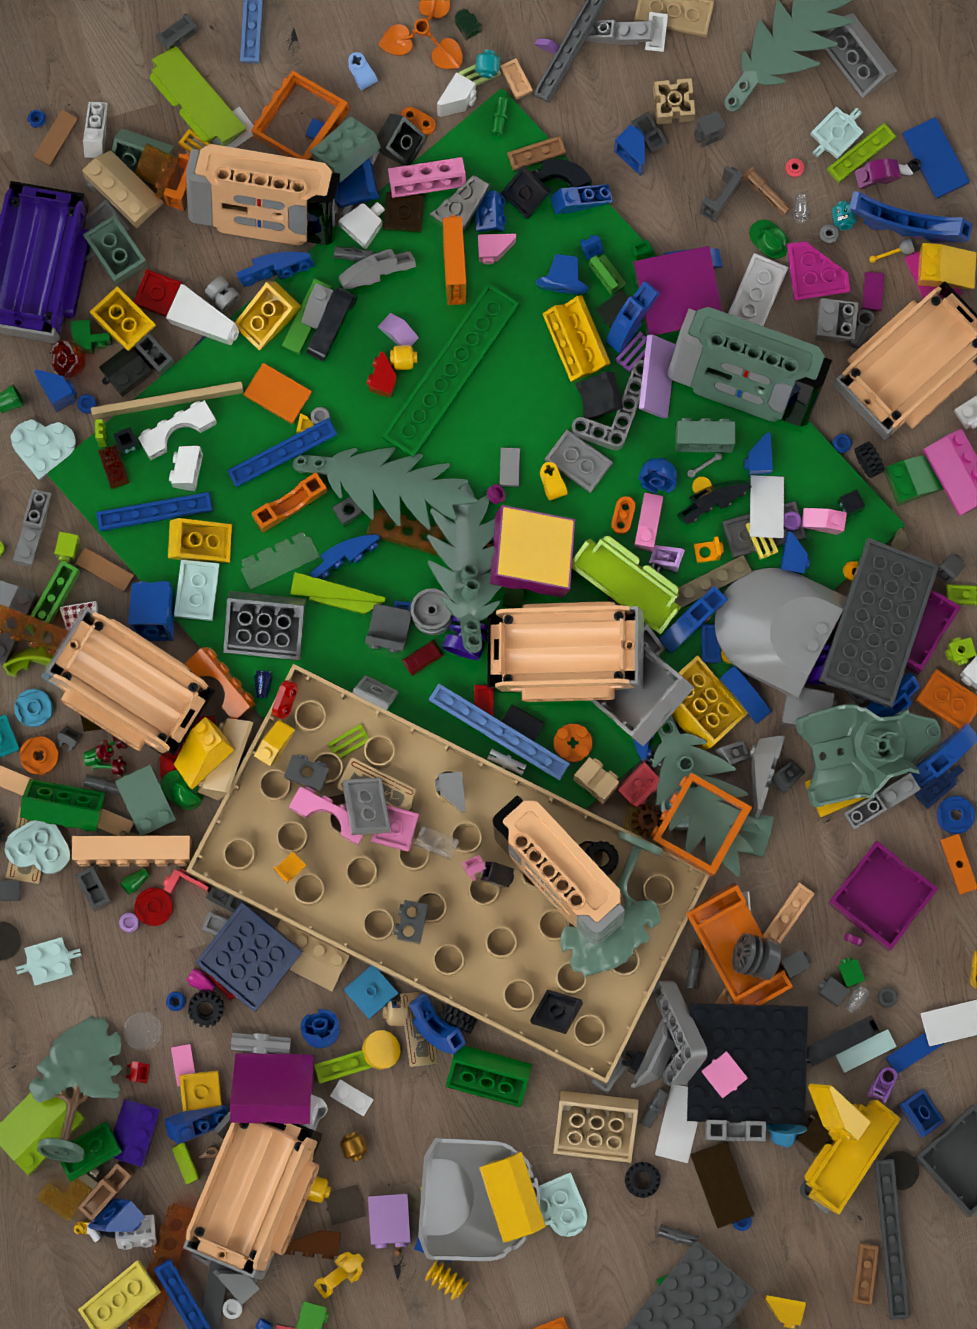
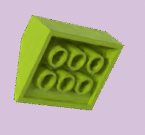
M30 1092L0 1123V1147L29 1176L48 1159L37 1151L38 1142L45 1138L60 1139L66 1115L65 1101L52 1097L49 1100L38 1102ZM77 1109L70 1136L87 1120Z

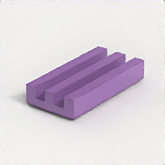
M640 331L615 359L629 373L632 371L634 364L644 357L646 348L630 366L627 365L646 343L647 337ZM642 339V341L630 353V355L624 361H622L621 359L630 351V349L638 342V340Z

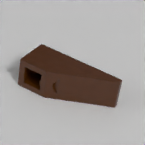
M320 1230L289 1242L284 1254L295 1255V1251L303 1252L302 1256L306 1257L322 1254L323 1259L334 1260V1256H339L341 1232Z

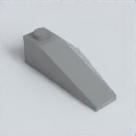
M784 736L761 738L758 740L757 745H753L749 756H752L751 778L754 818L756 819L759 818L769 789L768 785H770L774 773L773 769L783 745Z

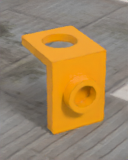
M718 536L714 537L712 542L694 544L697 563L720 560L721 554L724 553L723 543L719 542ZM702 547L710 549L711 554L709 557L704 558L700 555L699 551Z
M292 852L277 867L274 866L273 869L288 884L306 867V864Z

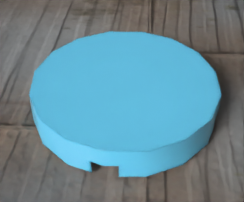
M29 689L18 696L14 705L15 715L25 726L32 728L40 727L51 718L53 703L45 692L38 689Z

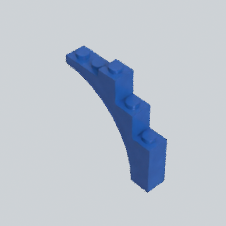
M853 192L849 210L863 218L864 224L873 230H893L901 236H922L931 243L969 242L973 224L963 217H942L906 211L876 201L861 192Z

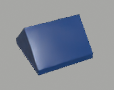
M924 1089L898 1105L919 1138L925 1137L945 1122Z

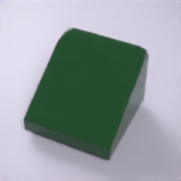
M506 587L502 607L521 608L525 590Z

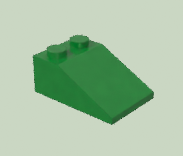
M925 455L897 462L887 466L884 470L897 506L944 490Z

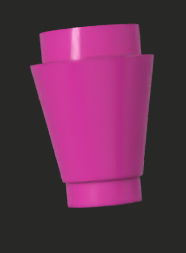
M194 968L186 978V981L189 982L188 985L204 992L207 989L211 992L215 987V984L200 969Z

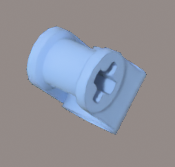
M359 52L352 53L348 60L349 69L362 91L377 83L378 80L363 54ZM354 61L360 62V65L354 64Z

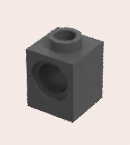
M351 497L333 507V512L343 527L363 515L362 510ZM351 506L355 511L352 514H346L344 512L345 508Z
M829 977L828 980L824 978L818 986L820 989L818 994L836 1007L841 1004L850 991L832 977Z

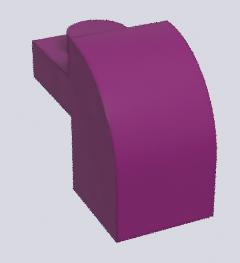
M895 159L871 161L866 163L867 166L855 170L859 189H865L876 183L888 184L902 178L898 161Z

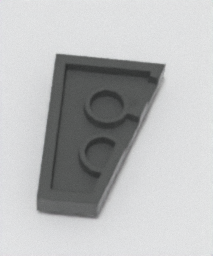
M473 175L449 199H446L438 209L429 215L442 223L443 218L452 217V215L462 217L464 232L491 185Z

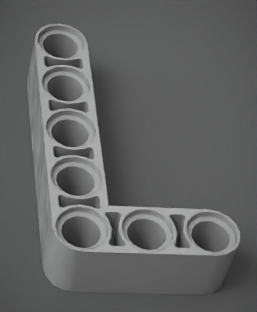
M639 360L634 364L621 400L623 409L617 411L612 427L579 417L572 424V433L582 440L617 451L623 448L640 402L643 374H639L636 369L644 367V360ZM636 384L640 387V390L637 392L632 391L630 386ZM631 402L634 404V407L627 409L624 403ZM624 419L628 424L623 427L618 424V421ZM578 424H583L586 429L584 431H578L576 430L575 426ZM596 430H600L604 435L597 438L593 433ZM615 436L619 437L621 443L614 444L611 439Z
M657 981L652 995L679 1050L664 1070L663 1079L667 1085L687 1084L705 1061L707 1048L693 1018L690 1016L688 1007L677 984L674 981Z

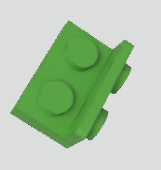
M595 255L590 259V268L610 295L626 285V282L605 255L599 258Z

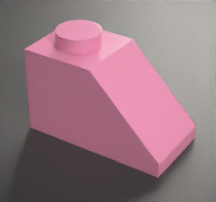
M516 234L478 235L479 262L493 264L494 261H498L516 243Z
M804 508L801 527L838 535L844 531L847 513L832 509Z

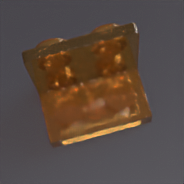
M146 144L135 174L139 178L155 185V188L158 189L155 196L163 199L165 188H170L181 159L150 144Z

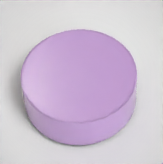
M125 913L119 920L120 928L127 933L134 932L139 927V919L133 913Z

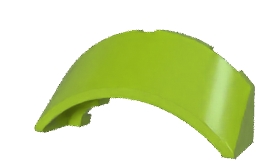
M36 646L22 650L4 663L3 668L7 675L17 677L20 670H29L31 662L48 665L58 648Z

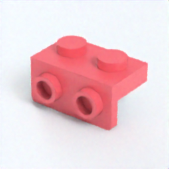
M643 762L616 790L631 806H642L648 800L647 797L657 791L659 777Z

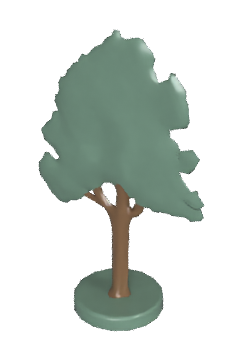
M91 1015L75 1027H70L68 1031H65L59 1038L54 1040L53 1046L50 1048V1055L46 1056L45 1060L41 1061L36 1067L43 1074L44 1078L41 1080L35 1077L29 1085V1090L34 1099L38 1102H43L52 1097H57L66 1103V1115L60 1139L45 1138L41 1139L37 1144V1151L47 1158L71 1163L82 1161L84 1149L69 1141L78 1105L84 1102L88 1096L111 1099L119 1096L121 1089L118 1083L114 1084L111 1076L119 1074L122 1067L120 1064L113 1066L109 1057L119 1055L121 1037L117 1032L108 1036L107 1029L109 1025L104 1018L95 1019ZM68 1087H72L74 1090L72 1099L65 1092Z

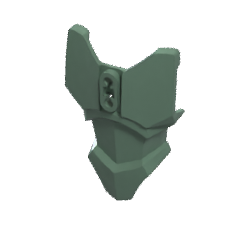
M851 703L826 708L797 718L795 720L797 734L812 748V758L815 764L807 791L810 805L822 807L853 798H873L875 793L891 777L907 772L920 774L915 762L940 742L941 729L936 719L909 713L908 709H902L894 716L879 717L867 708ZM840 748L841 752L837 755V749ZM821 752L824 753L825 755L821 759H819V754Z

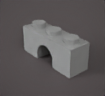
M706 1120L705 1141L766 1142V1122L742 1121L741 1123H732L727 1120Z

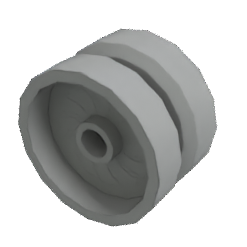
M425 589L413 598L411 616L416 628L424 634L439 635L449 629V625H452L451 619L454 615L441 600L442 597L448 600L450 598L441 590Z

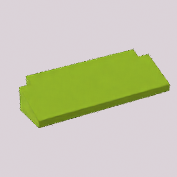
M177 46L152 59L155 68L151 70V82L172 106H181L180 116L203 142L208 140L212 142L218 138L221 146H227L247 130Z
M606 536L601 538L598 543L591 539L585 541L572 560V569L620 605L638 606L644 611V623H647L648 626L661 635L682 608L674 602L679 596V588L651 566L645 565L641 567L639 565L640 559L612 537Z

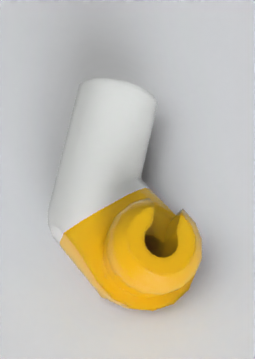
M80 1221L74 1226L76 1234H89L94 1242L103 1237L99 1230H93L88 1227L91 1222Z

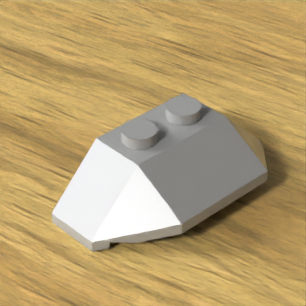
M663 1017L630 1085L632 1089L659 1080L663 1076L669 1058L673 1059L678 1049L675 1048L676 1044Z

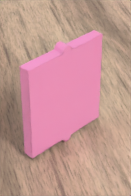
M727 1051L716 1060L712 1059V1063L701 1070L722 1098L731 1091L737 1090V1087L748 1079Z

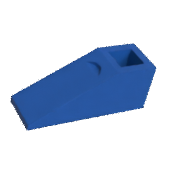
M609 184L561 188L551 196L555 214L573 213L613 202Z
M222 1105L184 1111L165 1118L167 1136L177 1144L210 1132L228 1114L227 1106Z

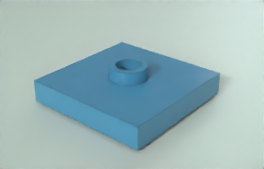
M372 966L368 967L344 989L346 994L369 1019L398 994L379 970Z

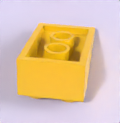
M922 243L919 253L918 286L974 290L977 252L942 244Z
M276 281L266 282L235 321V324L239 328L238 330L258 350H261L293 319L302 306Z
M118 286L90 311L93 319L127 351L156 326Z
M183 518L171 520L168 559L229 563L232 524Z
M204 717L190 731L174 765L188 786L193 789L226 759L234 749L219 727Z
M809 1084L810 1094L823 1126L829 1131L828 1134L836 1140L859 1141L870 1121L834 1087L830 1085Z

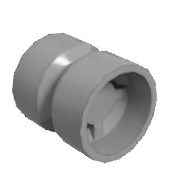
M219 276L207 286L204 292L211 300H216V306L222 312H225L238 301L240 294L233 287L229 288V282L223 276Z

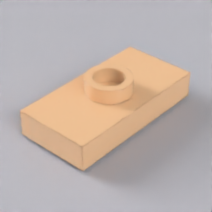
M517 58L500 65V70L516 100L533 92Z

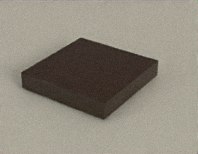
M387 192L384 230L421 233L424 195L414 194L392 198L391 192Z

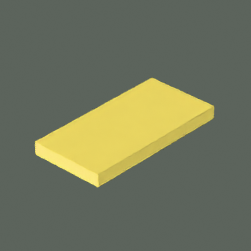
M137 1260L80 1307L78 1311L90 1329H117L161 1293L141 1261Z

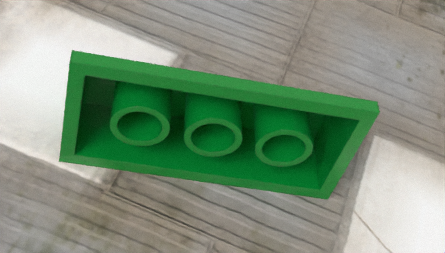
M29 779L22 796L20 818L96 832L106 793Z
M464 1045L453 1056L445 1087L521 1108L533 1064Z

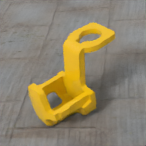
M345 1252L337 1257L334 1262L338 1265V1268L325 1278L320 1277L314 1283L315 1288L324 1299L332 1295L333 1288L346 1278L351 1283L360 1278L363 1271L361 1266L364 1261L363 1257L359 1253L353 1255L350 1252ZM321 1284L327 1286V1292L321 1288Z

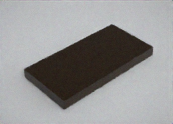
M727 1141L690 1154L717 1229L754 1216Z

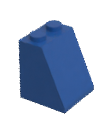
M140 581L139 583H132L128 625L132 631L148 641H174V591L170 582L158 581L148 583Z

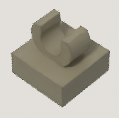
M94 1168L88 1175L84 1174L79 1179L94 1189L99 1184L95 1179L101 1172Z

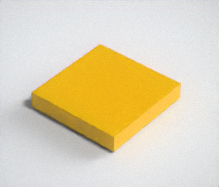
M218 1071L179 1075L183 1112L222 1106Z

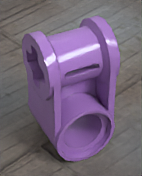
M890 1067L881 1069L875 1081L871 1084L866 1097L878 1100L884 1105L897 1080L896 1071ZM887 1070L893 1075L892 1080L889 1082L883 1079V1073Z

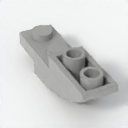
M597 20L585 41L616 45H638V42H652L655 24L652 21L617 22L616 20Z
M392 249L381 251L352 265L339 276V281L343 289L371 285L375 282H380V275L382 274L387 275L391 272L405 271L416 267L415 259L411 252L395 255Z
M32 489L13 563L29 567L33 566L47 519L51 493Z
M909 773L879 793H876L873 798H868L844 814L855 830L921 790L912 774Z

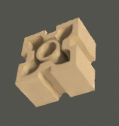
M692 78L678 79L676 84L670 85L669 80L655 81L653 93L654 103H656L657 125L672 123V119L679 118V123L694 121L695 106L694 100H692Z
M589 757L576 772L573 780L583 789H586L601 804H604L617 789L619 784L618 776L610 770L606 772L602 769L603 764L596 758L592 760Z

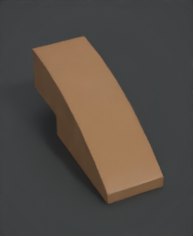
M122 1161L118 1162L81 1203L78 1209L93 1221L123 1189L135 1173Z

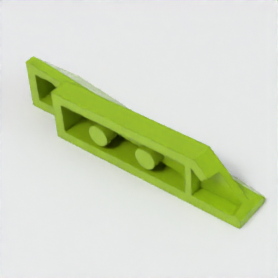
M296 572L294 573L290 593L291 595L310 597L309 601L364 615L371 612L375 604L383 605L386 601L385 597Z

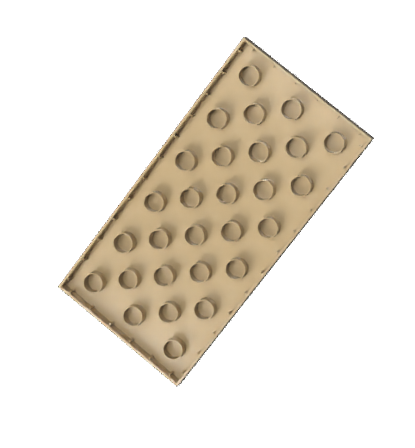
M293 664L285 681L289 680L296 683L298 687V693L290 715L285 719L274 717L272 714V704L233 779L229 793L224 796L186 872L607 1084L688 920L686 913L694 908L709 875L664 849L660 856L642 849L628 880L627 893L637 902L653 900L658 906L661 917L660 923L653 928H650L648 924L644 925V929L649 935V941L640 944L638 948H634L633 955L628 958L626 963H622L620 966L609 971L604 970L600 973L588 975L586 978L583 977L582 972L572 970L570 964L572 949L562 952L560 945L563 928L565 926H575L556 909L509 856V844L504 838V834L509 829L503 824V819L509 815L510 807H516V802L522 803L524 800L538 801L584 852L593 842H609L618 851L619 856L617 868L612 874L607 875L614 884L617 883L632 849V844L618 838L619 832L623 831L646 842L649 841ZM281 720L294 728L295 731L279 761L269 766L254 757L264 737L275 723ZM361 724L369 737L365 745L341 759L332 753L327 743ZM360 730L333 745V747L336 748L361 733ZM361 737L355 742L339 750L337 752L338 755L346 751L347 749L351 748L352 746L358 744L359 742L363 741L365 738ZM302 754L307 756L310 762L316 763V761L327 764L326 768H329L330 772L321 793L317 791L315 795L321 798L323 795L332 797L344 794V791L336 787L351 758L417 789L407 808V811L419 814L409 852L371 842L373 834H365L358 846L341 837V824L335 816L332 817V814L317 812L305 818L290 810L289 806L299 787L305 788L284 778L292 755ZM306 767L303 769L302 774L305 777H309L313 774V769ZM462 772L466 813H461L440 796V791H436L435 779H439V774ZM294 852L306 864V867L287 884L274 871L273 867H277L286 857ZM597 852L593 860L597 866H605L609 861V857L605 852ZM480 855L484 865L487 861L514 868L513 882L509 888L499 887L481 881L482 874L480 872L474 874L476 880L473 881L466 874L462 862ZM621 894L620 905L624 907L625 900L623 898V895ZM405 900L428 904L420 945L397 940V935H394L396 923L400 924L401 916L398 915L400 904H404ZM411 907L407 910V915L409 917H416L418 910L415 907ZM407 926L404 928L403 934L410 937L414 934V929ZM547 989L582 999L583 1005L566 1034L531 1024L530 1019Z

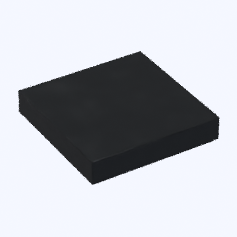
M524 165L501 194L526 219H529L551 191Z
M547 989L530 1019L531 1024L566 1034L583 1005L582 999Z

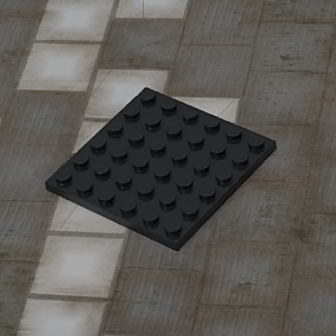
M690 1003V1016L693 1018L706 1045L707 1057L688 1081L687 1121L727 1120L732 1123L764 1121L769 1124H805L808 1006ZM727 1051L748 1079L740 1084L737 1090L731 1091L722 1098L701 1070L712 1063V1059L716 1060Z

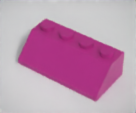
M960 429L923 450L959 516L977 508V455L965 433Z

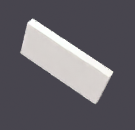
M754 253L728 314L764 326L789 267Z

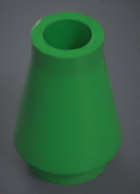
M142 868L124 877L120 885L128 895L131 893L135 894L150 876Z

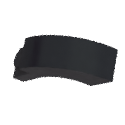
M564 159L543 161L541 171L540 169L532 171L542 183L553 179L562 180L569 184L570 187L591 186L592 183L590 176L582 167Z

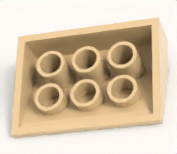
M560 1091L553 1154L631 1163L638 1115V1100Z

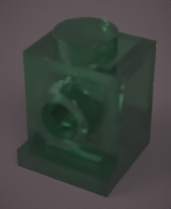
M463 8L454 16V22L465 41L482 32L481 23H478L476 16L473 13L470 14L468 9Z

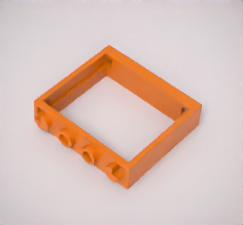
M292 70L288 77L283 79V85L280 89L274 92L269 105L263 108L262 115L254 122L251 132L255 139L286 157L314 161L310 151L340 126L349 113L350 107L345 100ZM296 85L336 107L303 156L263 134Z
M452 215V217L443 218L447 305L466 304L462 217Z
M690 773L688 777L684 775L679 784L682 787L680 792L673 794L670 803H672L671 808L664 810L660 818L663 820L660 827L655 826L650 835L654 837L651 843L713 877L752 807L695 774ZM692 782L741 809L710 865L661 838Z

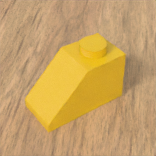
M278 720L262 740L254 757L269 766L277 763L295 729Z

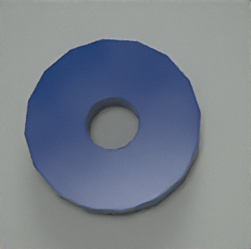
M962 796L946 798L937 808L936 818L938 825L949 834L966 832L975 821L973 805ZM952 810H958L961 813L959 820L951 818Z

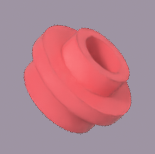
M793 158L786 163L785 170L789 176L798 177L804 171V164L801 160ZM792 165H797L798 169H792Z

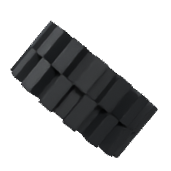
M870 441L854 449L856 458L864 473L867 474V477L871 479L884 472L885 468L882 459Z
M607 841L593 842L587 847L585 853L593 860L597 852H605L609 857V861L605 866L598 867L606 875L612 874L618 865V851Z
M208 989L206 992L200 990L199 993L196 992L194 994V997L190 999L188 1014H190L189 1018L194 1020L193 1023L195 1025L198 1023L199 1027L206 1025V1028H209L210 1025L214 1026L216 1022L220 1021L224 1011V1002L221 1000V996H217L215 991L211 993ZM201 1003H211L214 1011L210 1015H203L199 1011Z
M446 1004L440 1016L445 1022L459 1027V1029L470 1034L478 1021L475 1017L449 1004Z
M638 1162L632 1165L626 1172L625 1186L636 1197L645 1198L652 1196L660 1185L659 1172L652 1164ZM640 1172H645L650 1177V1183L645 1188H641L635 1183V1177Z

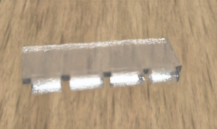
M300 532L291 537L294 542L292 545L286 539L274 545L277 551L273 553L271 547L258 552V561L255 560L253 555L241 560L244 566L241 568V571L250 590L319 558L320 556L310 536L306 538L304 532Z

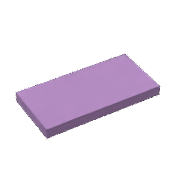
M647 335L639 409L660 418H668L672 380L668 377L667 372L676 344L655 335Z

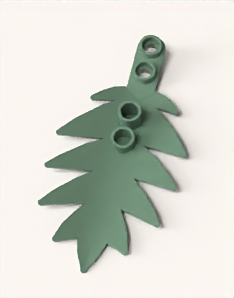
M778 0L774 11L773 36L762 20H759L754 34L751 59L748 53L743 51L741 62L744 73L725 98L724 105L726 109L732 112L740 110L758 83L777 85L786 82V80L772 75L799 72L819 66V62L793 51H813L838 46L837 42L813 32L834 29L854 23V19L828 13L850 3L852 0H794L792 17Z
M395 447L378 449L352 456L358 451L357 448L340 452L334 455L333 458L300 455L293 461V467L299 473L316 472L318 475L327 474L328 481L339 498H342V483L349 496L371 520L374 519V491L379 502L397 526H401L400 497L417 520L428 530L431 527L426 502L442 515L454 521L457 520L453 505H467L478 502L477 499L459 489L468 483L467 479L434 480L450 467L449 463L433 465L409 472L423 457L422 454H416L414 458L408 456L384 464L396 451Z
M468 483L461 487L460 490L474 497ZM488 495L477 500V503L453 505L457 517L454 523L431 508L430 512L435 522L451 545L431 535L427 536L435 551L452 570L450 571L430 560L428 561L434 576L452 601L445 597H442L441 600L447 609L460 620L463 646L472 653L479 652L482 648L480 621L493 613L500 604V601L486 604L502 587L489 584L490 573L485 574L491 569V559L494 554V546L483 548L494 536L495 519L480 525L488 508Z
M672 715L657 730L662 743L656 749L652 766L656 767L663 758L664 761L657 786L656 805H660L678 788L679 793L682 788L679 786L684 775L688 777L690 773L695 774L735 798L748 795L746 791L734 785L705 776L735 771L736 768L705 750L691 746L706 744L707 741L695 735L680 734ZM665 724L669 725L668 731L663 730ZM692 782L670 820L668 829L671 831L691 814L685 851L690 854L705 836L706 859L708 865H710L730 830L728 825H733L740 810L719 802L718 800L723 799ZM748 815L743 825L757 824L758 822ZM737 834L722 863L739 877L740 868L737 851L753 852L754 850L740 834Z

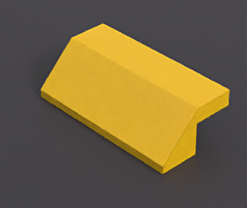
M582 295L576 296L566 304L555 305L542 313L571 382L599 372L611 364Z
M522 1152L514 1153L504 1159L491 1161L479 1167L503 1243L533 1234L546 1227Z

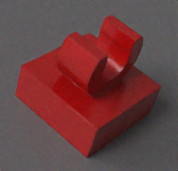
M133 1061L132 1064H128L127 1067L131 1068L130 1075L125 1077L132 1082L147 1084L150 1064Z

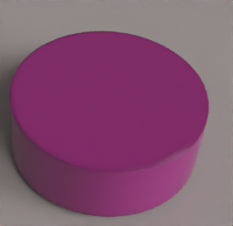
M494 484L487 489L488 498L493 504H499L505 500V492L500 485Z
M846 933L844 936V940L857 946H862L864 940Z

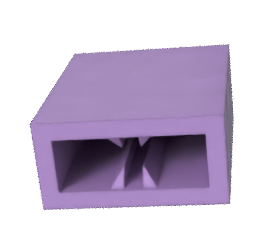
M408 1194L369 1196L371 1245H375V1249L387 1248V1244H395V1247H407V1243H411Z

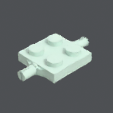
M836 106L810 133L819 143V146L812 153L816 154L818 158L826 150L838 160L864 132L854 121L862 114L861 111L855 108L848 115Z
M63 937L26 947L24 950L27 964L16 966V970H19L16 972L19 975L29 971L35 986L73 975L70 966L71 959L82 956L81 953L74 955V953L81 952L79 948L68 951Z

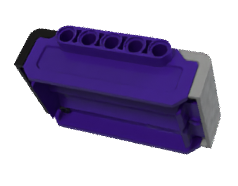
M10 181L0 214V334L55 344L60 343L65 317L74 319L87 264L85 257L89 254L90 246L83 236L90 231L85 229L89 202L84 193Z

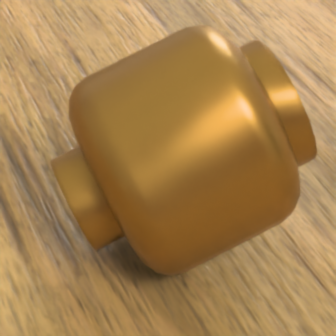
M357 1132L343 1136V1140L340 1142L344 1158L352 1159L353 1162L364 1159L363 1155L368 1152L364 1136Z

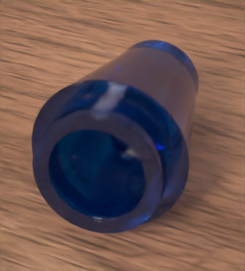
M256 670L254 681L257 698H268L273 679L271 671Z

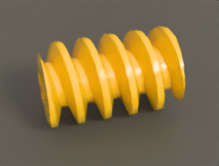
M436 1260L427 1272L425 1280L428 1281L432 1278L431 1285L434 1286L439 1283L438 1290L446 1288L444 1295L452 1293L451 1300H454L461 1295L469 1281L462 1284L463 1277L456 1279L457 1272L450 1275L451 1268L448 1267L443 1270L445 1263L442 1262L437 1265L438 1260Z

